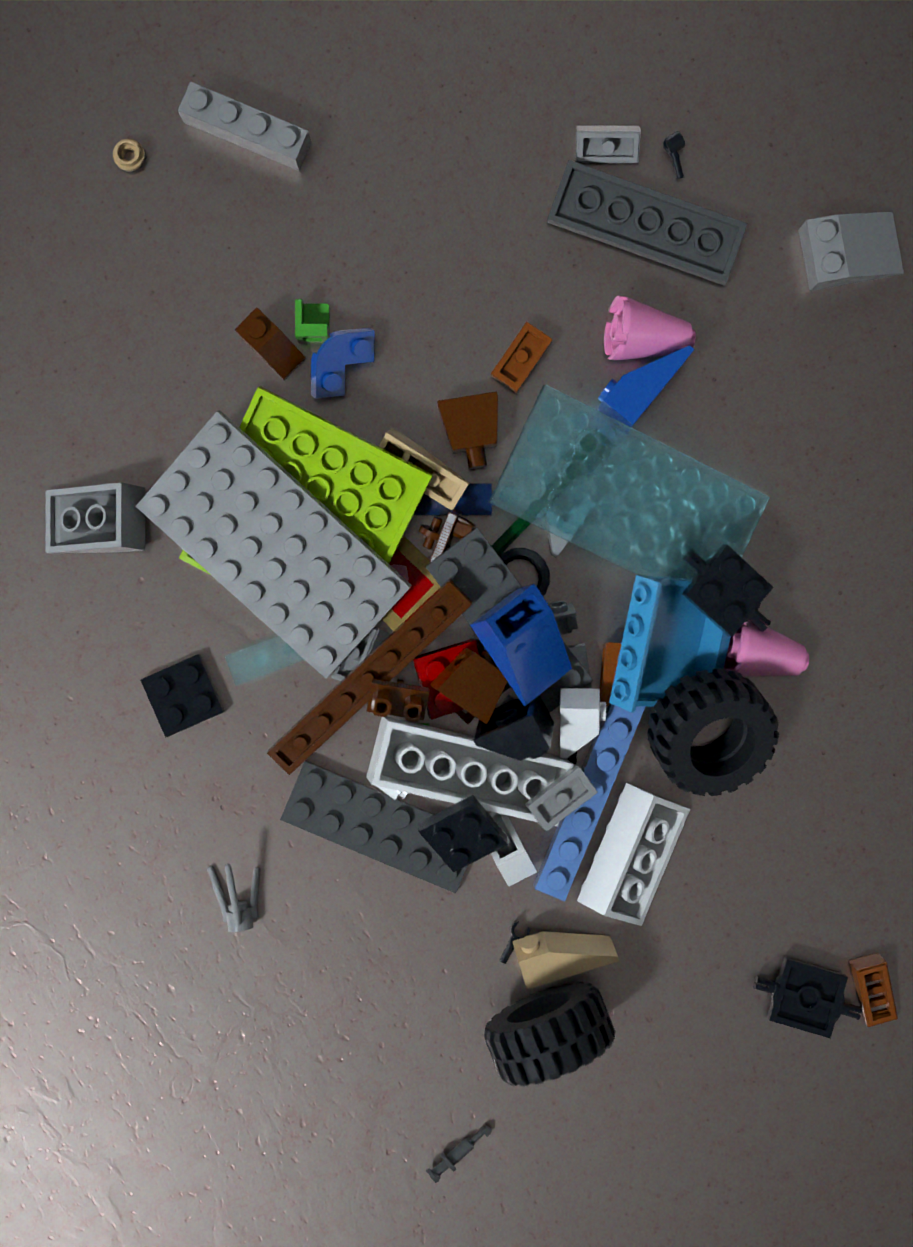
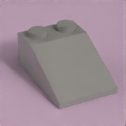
M893 212L836 214L808 219L799 228L810 291L904 274Z
M120 482L46 490L45 553L145 551V515L136 507L145 496V487Z

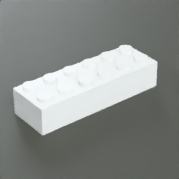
M386 716L381 718L366 778L371 785L455 804L474 795L486 811L537 822L525 803L574 767V764L566 758H560V756L547 753L536 759L529 757L519 761L477 747L473 741L474 736Z

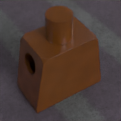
M497 391L437 401L438 411L452 452H466L469 469L486 467L485 449L497 447Z
M465 648L433 680L430 686L487 724L507 684V680L502 672L496 668V663L486 649L479 656L474 651Z

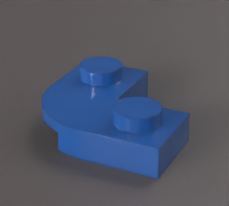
M359 328L330 333V338L321 345L317 353L313 352L311 396L317 399L345 395V365L374 362L375 330Z

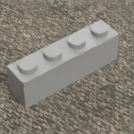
M191 81L178 109L185 124L300 171L311 145L308 130Z

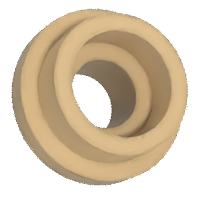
M123 139L115 145L113 159L120 169L134 171L144 163L145 151L138 141ZM132 151L135 153L132 160H125L124 157L127 152Z

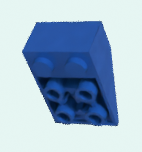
M535 584L515 590L470 625L524 706L572 669L553 611Z

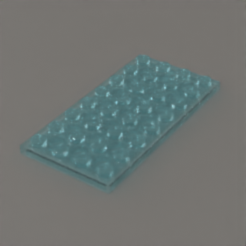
M543 385L488 503L636 575L693 579L696 570L683 560L684 555H688L687 552L693 549L705 561L713 557L720 547L726 544L742 557L770 497L548 385Z

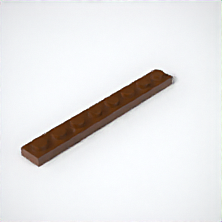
M449 579L268 750L267 754L290 775L368 702L372 679L391 681L472 605L473 601Z

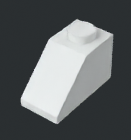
M561 688L560 758L567 759L599 735V721H606V702H600V689Z
M491 812L489 815L507 835L508 839L507 846L491 853L504 880L510 887L535 874L537 871L509 816Z

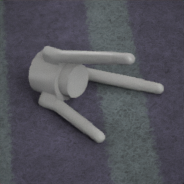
M225 865L231 904L228 905L215 870L212 866H209L208 873L222 910L223 922L228 924V931L240 932L253 928V918L258 917L257 900L260 869H254L250 906L248 907L246 901L238 902L231 865Z

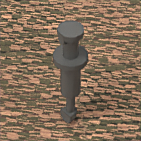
M482 1126L481 1130L471 1139L465 1138L447 1155L442 1152L440 1156L443 1160L432 1170L430 1168L426 1170L432 1180L437 1183L441 1177L440 1175L448 1168L454 1172L456 1170L454 1165L474 1149V1143L484 1134L488 1137L491 1134V1128Z

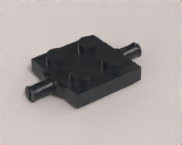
M723 544L713 557L705 561L693 549L687 552L688 555H684L683 560L692 566L696 572L692 582L682 595L727 636L733 637L748 620L754 623L760 631L768 628L765 625L769 626L771 621L758 609L761 602L774 587L729 545Z
M784 957L780 974L775 981L759 976L755 978L757 982H754L753 988L755 990L771 993V1005L767 1015L769 1021L831 1039L834 1025L841 1014L857 1020L861 1017L859 1013L862 1014V1006L845 1002L844 990L848 980V976L845 974Z

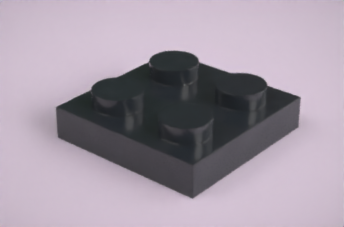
M200 654L140 679L165 738L225 712Z
M474 795L418 823V832L453 872L508 845L507 835Z

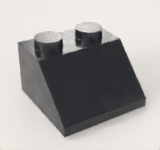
M540 695L526 706L518 698L495 708L487 724L479 720L473 741L477 747L519 761L529 757L536 759L546 754L548 749H550L554 721Z

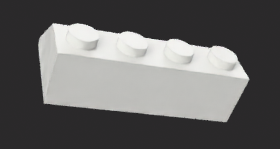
M626 783L623 792L619 796L613 816L606 827L605 835L594 856L593 864L582 885L577 901L604 916L642 926L690 809Z

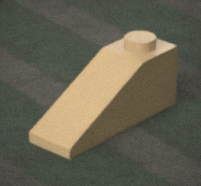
M394 428L386 432L378 446L433 474L424 494L451 511L469 485L468 481L425 448Z
M539 932L512 941L527 990L619 961L611 936Z

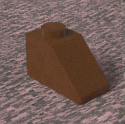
M257 307L235 329L238 336L284 381L306 359L287 336Z

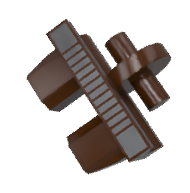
M455 508L453 511H449L442 530H439L442 519L434 516L430 526L421 524L419 532L426 536L423 547L432 549L434 541L438 540L429 563L451 547L450 544L454 536L461 539L475 529L476 525L461 517L462 511Z
M372 679L367 712H373L375 716L386 717L387 715L405 717L407 721L413 722L424 720L429 688L404 684L402 679H397V682Z

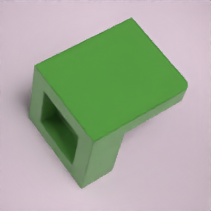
M295 299V337L298 342H325L330 338V307L328 304H304L302 299Z

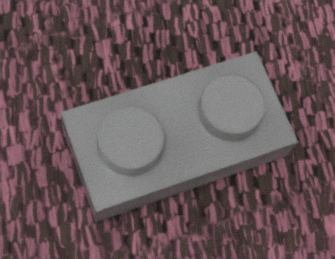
M575 765L525 803V805L543 830L547 832L598 792L582 769Z

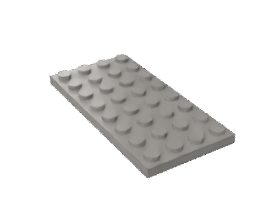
M221 410L211 417L136 505L144 515L326 679L412 586Z

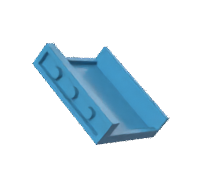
M636 575L609 703L629 712H635L636 707H654L659 698L663 699L666 696L665 690L671 685L673 687L680 683L679 679L689 675V677L696 675L697 671L706 669L709 673L715 668L724 669L730 636H727L682 595L693 579Z

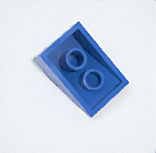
M689 345L624 374L618 382L612 379L598 397L601 404L597 410L627 434L695 349Z

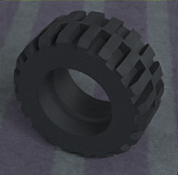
M715 668L709 673L706 669L697 671L696 675L689 677V675L679 679L680 683L675 687L671 685L665 690L666 696L663 699H658L654 706L656 712L650 715L648 721L650 728L647 731V736L654 756L667 777L678 788L685 792L691 791L695 795L705 796L706 793H709L710 796L722 795V792L726 790L729 793L738 790L739 785L743 783L749 784L754 780L753 776L756 773L761 774L767 766V759L771 760L776 750L773 745L778 743L779 732L777 730L779 723L774 710L749 678L743 677L741 673L736 671H728L727 673L725 669ZM734 718L732 725L721 738L708 745L692 746L695 737L704 727L720 719Z
M588 982L566 983L531 994V996L525 999L522 998L516 1001L515 1004L504 1008L501 1013L494 1015L491 1021L487 1022L484 1031V1039L499 1077L512 1086H517L518 1084L520 1086H528L533 1083L535 1085L541 1084L550 1079H558L564 1074L573 1073L578 1068L592 1063L596 1057H601L605 1050L612 1046L615 1038V1029L602 995L597 987Z

